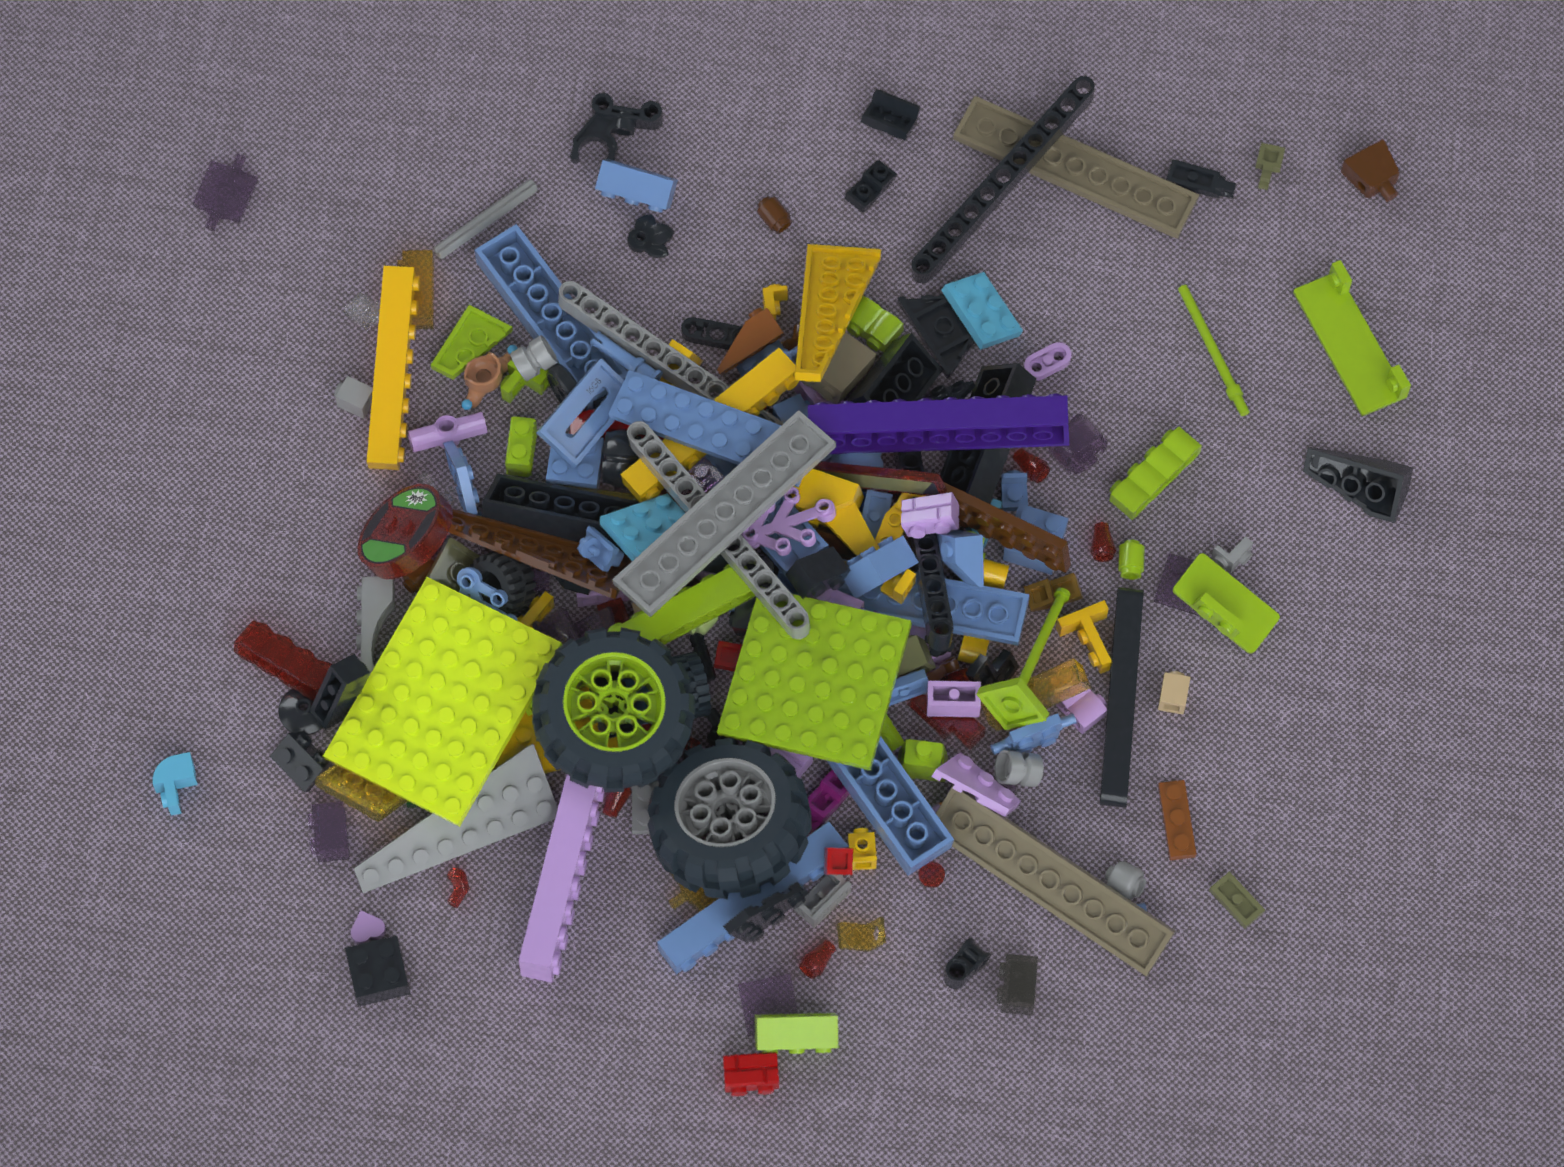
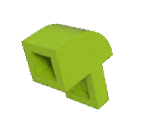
M513 360L507 364L509 375L500 384L502 399L508 403L514 400L525 385L540 395L549 387L546 376L547 370L541 368L539 375L526 381L517 370Z

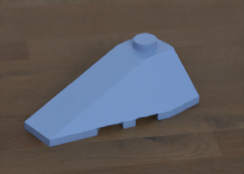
M958 529L951 530L948 534L936 533L941 562L966 584L984 587L983 535Z

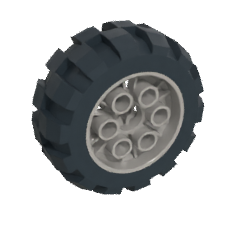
M733 738L715 740L716 746L703 749L701 744L684 752V761L679 765L675 763L671 769H666L658 779L661 787H655L650 796L647 808L650 820L647 825L658 860L665 871L673 874L677 883L693 892H697L702 887L705 896L712 898L728 899V893L740 892L741 897L745 898L759 894L761 892L760 886L767 882L775 886L790 873L788 863L797 864L800 861L808 845L807 835L812 829L811 809L803 780L797 777L795 767L782 755L775 753L771 756L769 747L747 740L745 746L737 745L736 740ZM749 798H756L754 800L748 801ZM756 813H769L767 817L756 815ZM710 832L705 841L700 839L706 833ZM740 836L743 837L742 840L735 841L736 839L740 838Z

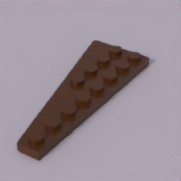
M437 505L434 508L436 512L431 526L612 599H616L620 592L613 584V578L632 562L627 555H624L618 567L611 566L609 571L605 572L579 553L577 549L580 544L579 542Z

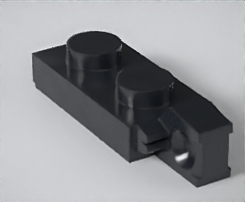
M1176 159L1172 160L1166 178L1167 181L1187 190L1212 198L1222 196L1233 199L1236 190V183L1226 181V177L1220 175L1219 171Z

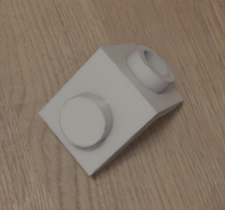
M1245 536L1229 554L1219 545H1216L1211 557L1220 567L1232 573L1239 564L1245 565L1252 557L1253 542Z

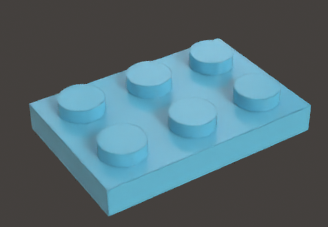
M984 272L946 284L941 290L980 350L1019 337L1023 332Z

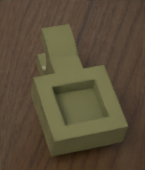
M1261 142L1255 168L1262 170L1258 188L1268 190L1272 172L1280 173L1285 152L1284 147Z

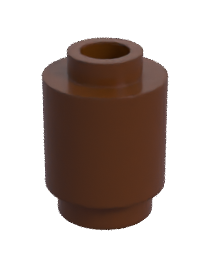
M767 196L758 203L757 214L771 231L780 234L791 226L793 222L790 219L791 215L776 197L770 198Z
M430 557L420 559L402 575L404 580L402 584L411 594L414 592L418 593L434 560Z

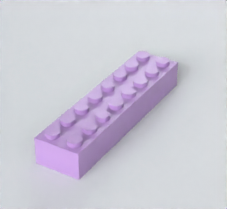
M566 775L519 957L521 976L553 983L554 975L559 976L562 966L560 951L566 950L569 937L567 935V925H572L575 914L573 900L578 901L580 896V875L584 876L587 868L586 850L591 851L594 839L592 826L597 827L600 816L598 802L604 801L606 793L604 788L589 785L587 789L570 781L569 775Z

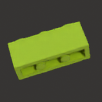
M836 1013L755 1015V1047L757 1050H762V1053L777 1052L778 1054V1050L789 1049L790 1054H803L805 1049H815L816 1053H831L832 1048H838V1016Z

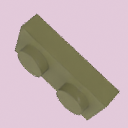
M1230 871L1209 889V892L1244 929L1265 912L1261 904Z

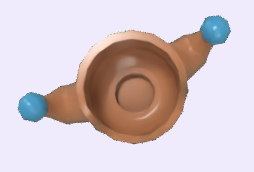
M509 345L507 353L500 358H497L494 353H487V355L480 356L467 363L464 370V380L468 386V393L466 399L462 402V407L465 410L476 408L487 393L493 392L499 387L503 374L508 371L507 364L512 360L510 353L518 349L517 346Z

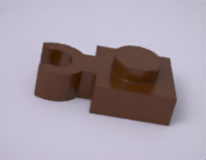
M951 656L941 663H935L936 668L926 672L928 681H940L945 674L958 670L960 666L955 656Z

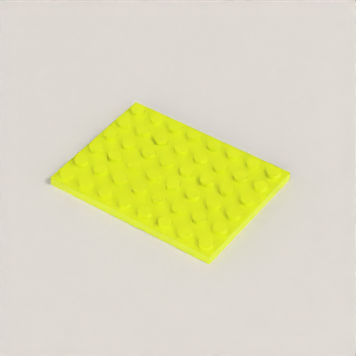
M426 577L323 757L460 827L530 705L536 688V680L544 664L549 663L555 655V650L562 646V643Z

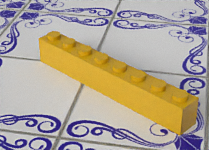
M383 267L366 461L371 469L399 470L400 463L405 461V447L401 446L402 438L407 437V423H404V413H409L410 404L409 398H406V389H411L412 375L408 373V364H413L414 349H410V341L415 340L416 325L412 324V318L418 312V300H414L415 291H419L420 276H416L414 267Z
M778 348L716 397L714 401L758 417L760 411L766 406L775 404L782 393L786 390H792L797 386L799 380H795L796 365ZM668 439L662 441L686 470L695 468L700 463V459L706 455V453ZM653 453L650 457L657 458L661 453ZM641 459L621 473L623 484L640 503L658 497L661 490L664 489V486ZM669 471V472H667L665 475H666V476H673V475H675L677 472H675V471Z

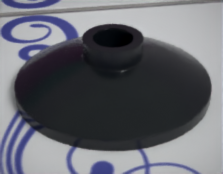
M298 686L288 691L281 699L278 714L282 725L289 732H302L306 735H312L323 728L310 712V708L319 691L318 688ZM307 704L308 708L302 711L299 709L300 705Z

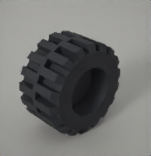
M496 551L479 556L470 565L471 568H476L480 571L483 582L507 593V603L496 608L507 614H512L527 608L532 603V598L535 597L536 593L534 591L536 582L533 579L535 575L531 571L530 565ZM481 593L483 600L492 605L490 597ZM497 595V599L502 602V598Z

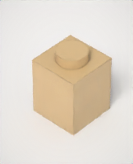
M1178 671L1164 673L1158 710L1184 714L1190 683L1189 676H1185L1184 673Z

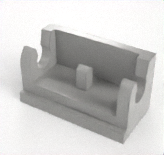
M827 874L805 896L806 901L794 910L815 928L851 893L852 884L841 875Z

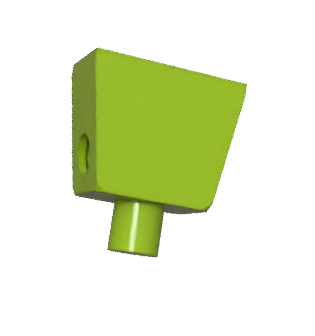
M907 739L899 749L898 761L910 778L938 781L931 776L938 767L948 761V755L942 743ZM941 778L938 782H945V779Z

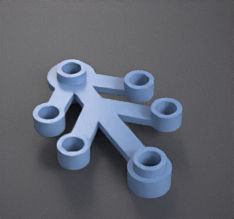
M466 567L459 571L457 575V583L460 587L459 593L467 597L470 595V598L518 621L515 615L507 614L496 608L503 606L508 601L507 593L504 590H497L483 582L482 575L476 568ZM481 593L490 597L492 605L483 600ZM497 595L502 598V602L497 599Z

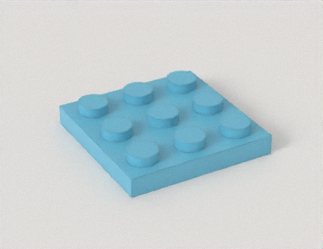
M667 493L600 516V525L628 558L633 561L681 518L685 512Z

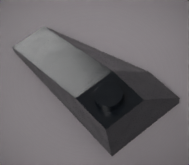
M1308 447L1303 472L1325 487L1334 489L1344 496L1343 499L1349 503L1352 501L1364 509L1363 512L1369 516L1395 523L1409 491L1413 467L1383 459Z

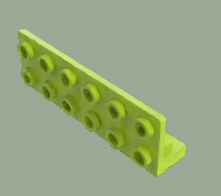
M1339 260L1331 264L1328 275L1295 288L1293 294L1361 416H1365L1407 398L1411 384L1399 364L1391 367L1349 292L1352 279L1342 261Z

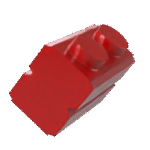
M777 1052L723 1056L725 1093L731 1092L732 1096L747 1095V1091L758 1090V1094L765 1095L774 1093V1089H779Z

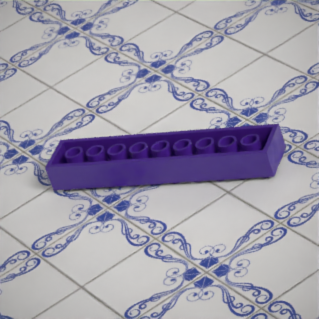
M1057 393L1037 397L1027 394L1022 397L1001 395L996 398L975 396L970 399H957L948 397L944 400L922 398L918 401L896 399L892 402L870 400L866 403L844 401L840 404L818 402L814 405H808V418L836 442V448L829 454L1069 446L1068 395L1062 396Z

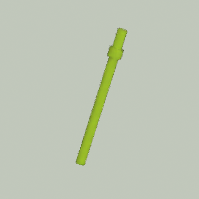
M1180 286L1178 291L1227 388L1226 393L1229 400L1234 402L1240 416L1249 414L1250 411L1242 397L1244 393L1240 385L1235 383L1188 286Z

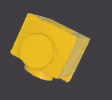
M867 828L854 829L853 833L848 834V848H853V870L876 869L875 832H869ZM867 844V847L861 849L857 845Z

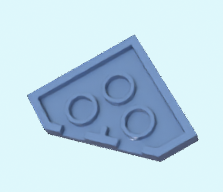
M453 440L444 442L443 446L453 480L457 484L456 491L463 511L482 516L481 511L477 512L476 503H480L477 490L472 483L474 476L466 456L463 455L461 447H456Z

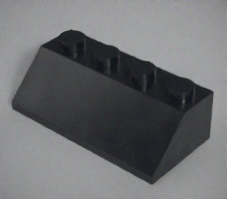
M909 333L891 342L847 401L854 403H866L870 400L892 402L896 399L918 401L922 399L943 369L914 334Z

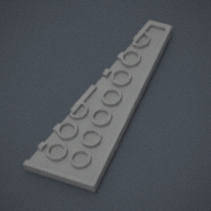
M534 744L526 746V748L490 773L460 827L432 813L355 866L353 869L362 893L554 820L558 807Z

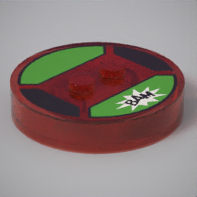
M415 484L396 492L385 500L366 522L358 541L357 551L359 559L377 577L382 579H396L415 571L428 561L444 542L453 518L450 503L433 486L428 484Z

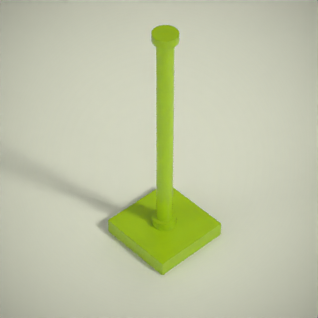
M1065 588L1056 589L1054 593L1055 600L1019 678L982 686L978 689L976 695L1005 730L1043 722L1048 718L1049 712L1027 684L1064 603L1070 598V592Z

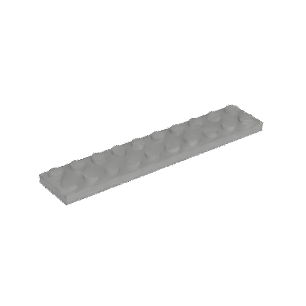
M798 410L613 578V584L651 617L836 448V442Z

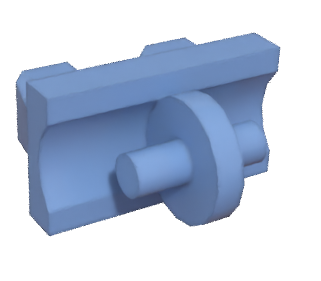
M590 526L586 529V537L580 539V544L577 547L583 557L588 558L605 572H608L611 566L618 567L624 557L622 551L594 527Z

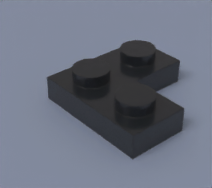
M1003 649L992 663L988 657L980 654L969 666L965 674L970 682H981L982 687L1010 680L1020 666L1012 652Z

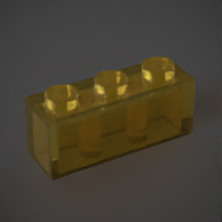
M402 250V260H398L397 266L414 267L416 276H420L419 291H415L414 300H418L417 315H413L412 324L416 325V329H434L433 250Z

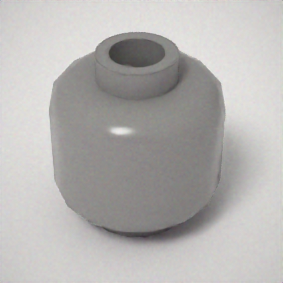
M1125 861L1118 862L1115 866H1110L1105 874L1107 885L1129 900L1139 897L1146 886L1143 871Z

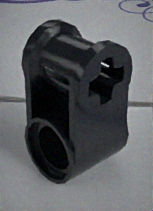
M973 938L967 939L946 965L944 972L945 984L951 989H960L965 986L974 974L980 971L988 962L991 953H985L974 943ZM959 970L963 976L955 978L950 974V971Z

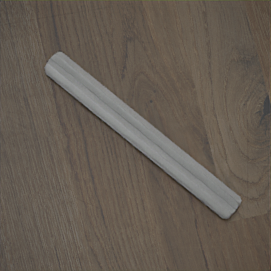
M531 179L525 181L434 246L435 254L440 259L445 258L536 193V184Z

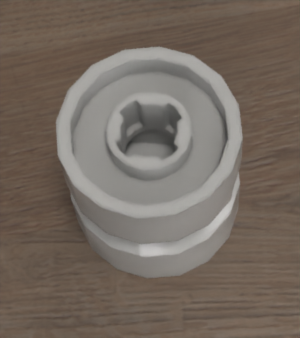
M543 335L530 341L528 348L522 346L510 353L517 370L526 381L539 375L541 368L547 370L558 363L553 349Z
M1003 750L997 755L995 760L994 773L996 780L1001 784L1016 785L1019 783L1020 786L1035 787L1040 783L1043 776V761L1039 754Z

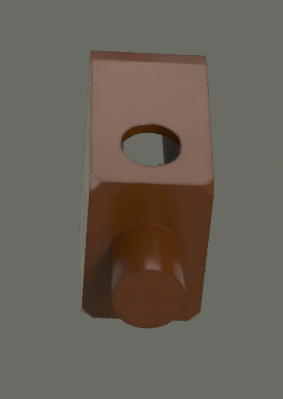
M1384 139L1343 161L1341 173L1366 198H1371L1380 193L1385 201L1389 202L1398 195L1393 185L1397 183L1400 172Z

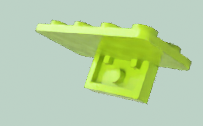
M1204 553L1199 554L1173 587V593L1249 654L1257 650L1280 619L1279 614Z

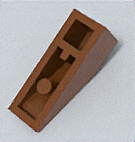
M760 307L748 315L750 319L744 323L717 369L721 376L743 363L747 358H751L763 350L767 345L785 336L768 308L763 310Z

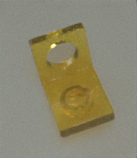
M879 917L868 924L837 923L839 949L870 952L886 943L884 917ZM876 926L879 929V935L877 940L874 939V930Z

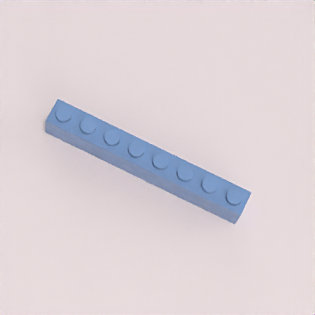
M826 823L807 837L808 845L800 861L797 864L789 862L790 873L775 886L767 882L760 886L761 892L759 894L745 898L741 897L740 892L728 893V899L719 898L657 942L658 951L676 974L682 970L683 972L689 971L696 965V960L703 955L708 957L718 949L717 945L724 940L727 942L733 940L735 937L729 935L723 926L743 909L751 905L752 907L762 906L761 901L776 892H789L788 887L796 882L804 885L810 880L814 882L824 875L825 847L848 848V845L831 823Z

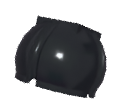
M627 430L607 431L603 454L607 457L606 460H603L602 465L603 483L614 487H626L623 484L621 473L640 458L630 446ZM637 435L634 439L641 440L642 438Z

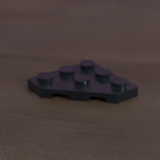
M796 882L788 887L789 892H776L761 901L762 906L752 907L751 905L743 909L723 927L729 935L747 943L750 941L752 943L756 942L765 934L764 930L771 924L775 926L785 918L784 913L791 908L796 909L806 901L805 896L809 894V891L803 884Z

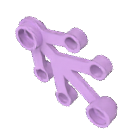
M792 487L784 494L785 500L772 523L763 525L768 514L775 510L776 504L772 505L741 535L753 549L761 545L776 551L781 556H786L792 549L790 541L787 538L775 540L768 537V535L777 533L799 541L805 547L813 546L816 542L814 531L811 529L801 531L793 528V526L815 518L821 522L832 521L836 516L834 503L828 499H821L815 504V507L788 516L794 504H797L800 500L798 489ZM790 494H796L795 497L788 498ZM822 507H828L826 510H821ZM755 533L752 537H747L748 534ZM812 536L811 539L804 540V537ZM781 545H787L785 549H779Z

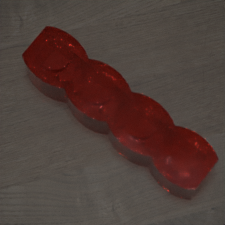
M254 620L237 637L234 643V652L239 657L255 664L265 673L277 677L282 683L298 690L312 701L315 700L329 667L332 665L330 662L317 659L310 650L295 646L287 636L274 633L267 624Z

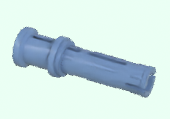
M598 331L594 336L601 340L602 344L592 338L590 345L596 347L628 371L631 370L656 380L661 379L663 372L660 369L655 370L645 363L643 357H634L602 334L601 331Z

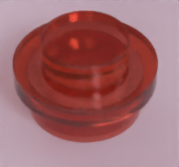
M931 861L919 869L918 877L924 886L935 888L943 883L945 871L939 863Z

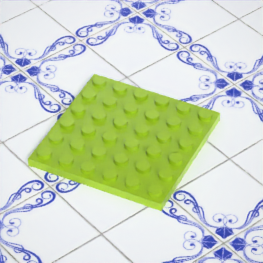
M792 594L807 612L810 623L809 634L802 639H794L788 635L756 597L717 734L727 738L745 742L749 740L775 749L871 770L912 626L911 620L808 597L802 599L799 595ZM780 601L775 606L782 608L788 603ZM796 620L791 625L798 627L804 622Z

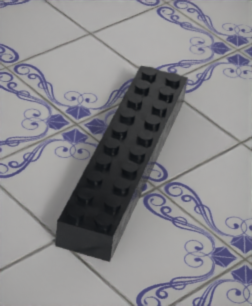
M497 473L482 501V517L579 542L581 538L586 537V529L590 526L594 527L622 551L600 525V516L640 502ZM732 545L728 550L735 551L740 546ZM719 554L701 571L718 574L723 571L728 562Z

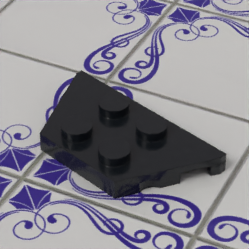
M944 294L939 296L921 295V298L906 299V296L899 297L897 303L934 360L943 369L942 372L945 377H951L975 343L974 339Z

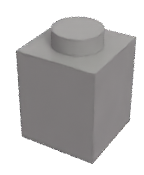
M347 376L343 383L340 382L334 393L337 407L365 419L371 408L373 387Z

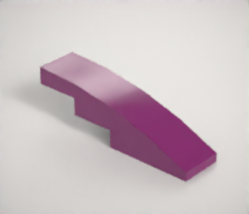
M833 770L821 780L819 787L808 797L812 829L807 837L818 830L850 795Z

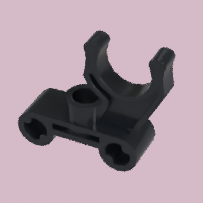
M596 94L592 99L593 116L573 138L570 160L574 164L579 163L581 148L586 143L598 141L608 148L609 154L607 159L615 161L618 146L611 134L633 136L635 128L646 130L660 128L663 123L661 105L656 101H647L640 109L614 105V101L609 94ZM606 105L607 109L600 110L599 107Z

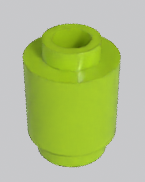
M1126 540L1119 546L1118 571L1121 572V577L1124 579L1141 578V573L1144 572L1145 547L1137 540Z

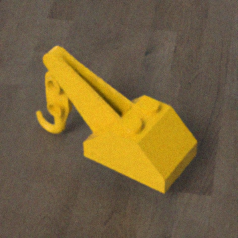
M812 469L803 477L799 487L793 486L798 489L800 494V500L795 504L799 512L815 507V504L821 499H828L834 503L836 516L832 521L821 522L815 518L809 520L808 523L813 527H818V524L827 526L855 556L860 555L873 546L875 550L880 549L878 543L892 536L893 540L901 537L904 532L901 525L902 500L926 496V494L903 492L897 502L884 515L877 536L874 539L859 511L864 499L859 484ZM822 507L821 510H826L828 507Z

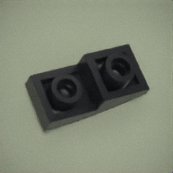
M877 160L863 173L861 180L846 192L844 199L864 213L896 178L897 173L880 160Z

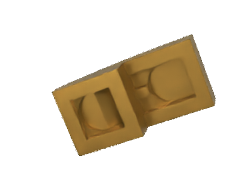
M1071 573L1051 581L1047 578L1025 586V594H1029L1030 610L1033 612L1051 608L1055 600L1054 593L1057 588H1065L1070 592V598L1064 605L1083 599L1076 574Z

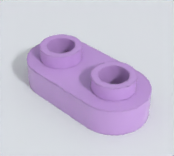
M1053 343L1028 356L1025 360L1024 368L1037 378L1036 381L1042 380L1069 365L1071 350L1064 343ZM1061 356L1062 360H1055L1054 357ZM1039 367L1041 370L1035 372L1032 370V368Z

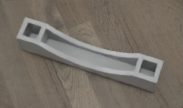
M393 576L362 577V586H357V601H361V610H357V626H361V634L356 635L357 650H361V659L359 660L366 665L370 674L374 669V650L379 631L386 619L395 610V584Z

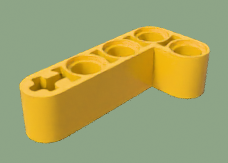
M984 559V586L1003 589L1010 565ZM963 636L957 660L972 664L980 654L986 656L990 640Z

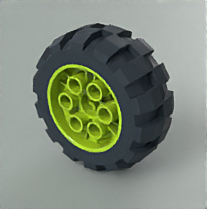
M605 627L586 631L584 637L575 641L569 639L555 650L554 657L549 663L544 664L536 680L532 701V724L536 740L540 742L544 750V756L556 770L561 769L570 776V781L587 789L591 785L604 788V792H624V788L636 785L639 788L658 780V776L662 772L674 766L683 754L684 747L690 739L695 716V696L691 692L690 678L683 664L676 662L670 655L671 650L656 638L650 641L641 637V631L622 627L620 632H606ZM611 672H619L617 681H612ZM598 677H604L607 679L608 685L598 687L594 680ZM631 678L635 685L631 688H626L622 686L621 680ZM585 684L592 692L581 691L579 687ZM644 686H645V687L648 689V691H649L648 693H645V694H644V693H637V694H636V692H637L638 690H640V689H641L642 687H644ZM616 695L621 696L624 700L621 701L619 698H616ZM584 699H590L593 701L594 707L584 709L581 707L580 702ZM637 701H644L648 708L644 711H638L633 704ZM614 705L617 706V712H614L612 715L608 713L609 708H613ZM590 717V722L578 730L574 722ZM637 718L652 724L648 732L637 723ZM603 722L606 724L607 729L604 732H597L592 726L595 723ZM632 724L634 730L631 733H624L620 730V725ZM610 733L611 735L616 733L618 748L607 747Z

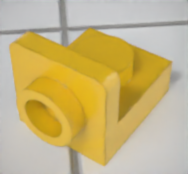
M772 284L762 288L764 309L768 308L775 320L776 315H781L779 301L788 300L787 285Z
M907 569L904 574L900 573L884 582L881 592L902 604L915 585L916 573Z

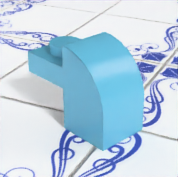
M190 752L173 755L164 759L157 766L153 774V786L156 793L161 795L163 808L168 807L171 816L181 814L177 789L198 785L194 762Z

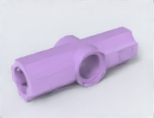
M478 412L459 418L444 415L439 417L433 425L410 430L407 433L412 452H418L436 446L444 448L443 443L452 440L457 446L460 440L486 434L487 427L483 413Z

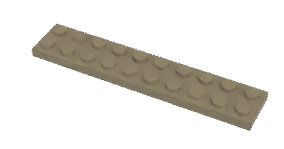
M974 96L953 134V140L1002 161L1036 122ZM1062 135L1028 172L1176 239L1179 238L1199 199V194L1065 135ZM1032 141L1031 143H1029L1033 147H1038L1041 145V143L1038 141ZM1018 158L1013 162L1021 165L1025 163V160Z
M952 786L936 812V815L954 838L952 847L1143 975H1149L1176 930L1006 817L978 803L970 793L966 791L960 793L954 790Z

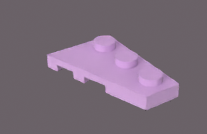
M961 752L938 767L931 776L938 781L944 778L953 783V789L960 793L966 791L975 795V800L1003 817L1014 811L1021 802V800L1014 796L1011 790L1004 788L994 780L991 774L984 772L974 764L970 757L963 755Z

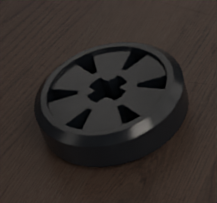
M557 363L547 369L548 383L561 404L578 383L563 365Z

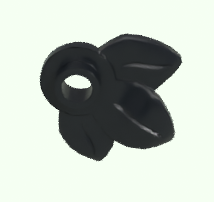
M644 215L636 220L634 229L628 234L627 243L629 248L636 253L646 252L654 258L666 257L669 253L664 244L671 240L674 230L666 224H656L653 215Z

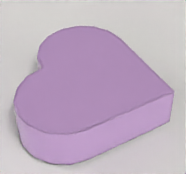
M360 911L351 929V937L357 944L369 942L371 939H380L385 934V924L381 919Z

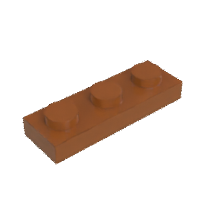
M1185 780L1158 783V791L1169 861L1196 858L1197 854Z

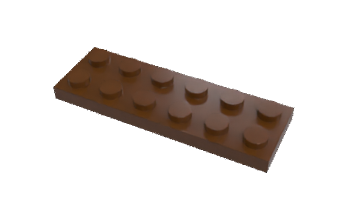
M934 477L929 481L936 485L940 494L950 492L954 494L959 504L958 518L960 526L975 529L985 538L998 540L1008 549L1014 548L1021 551L1025 557L1031 560L1037 559L1054 571L1060 570L1064 573L1068 571L1071 562L1066 540Z

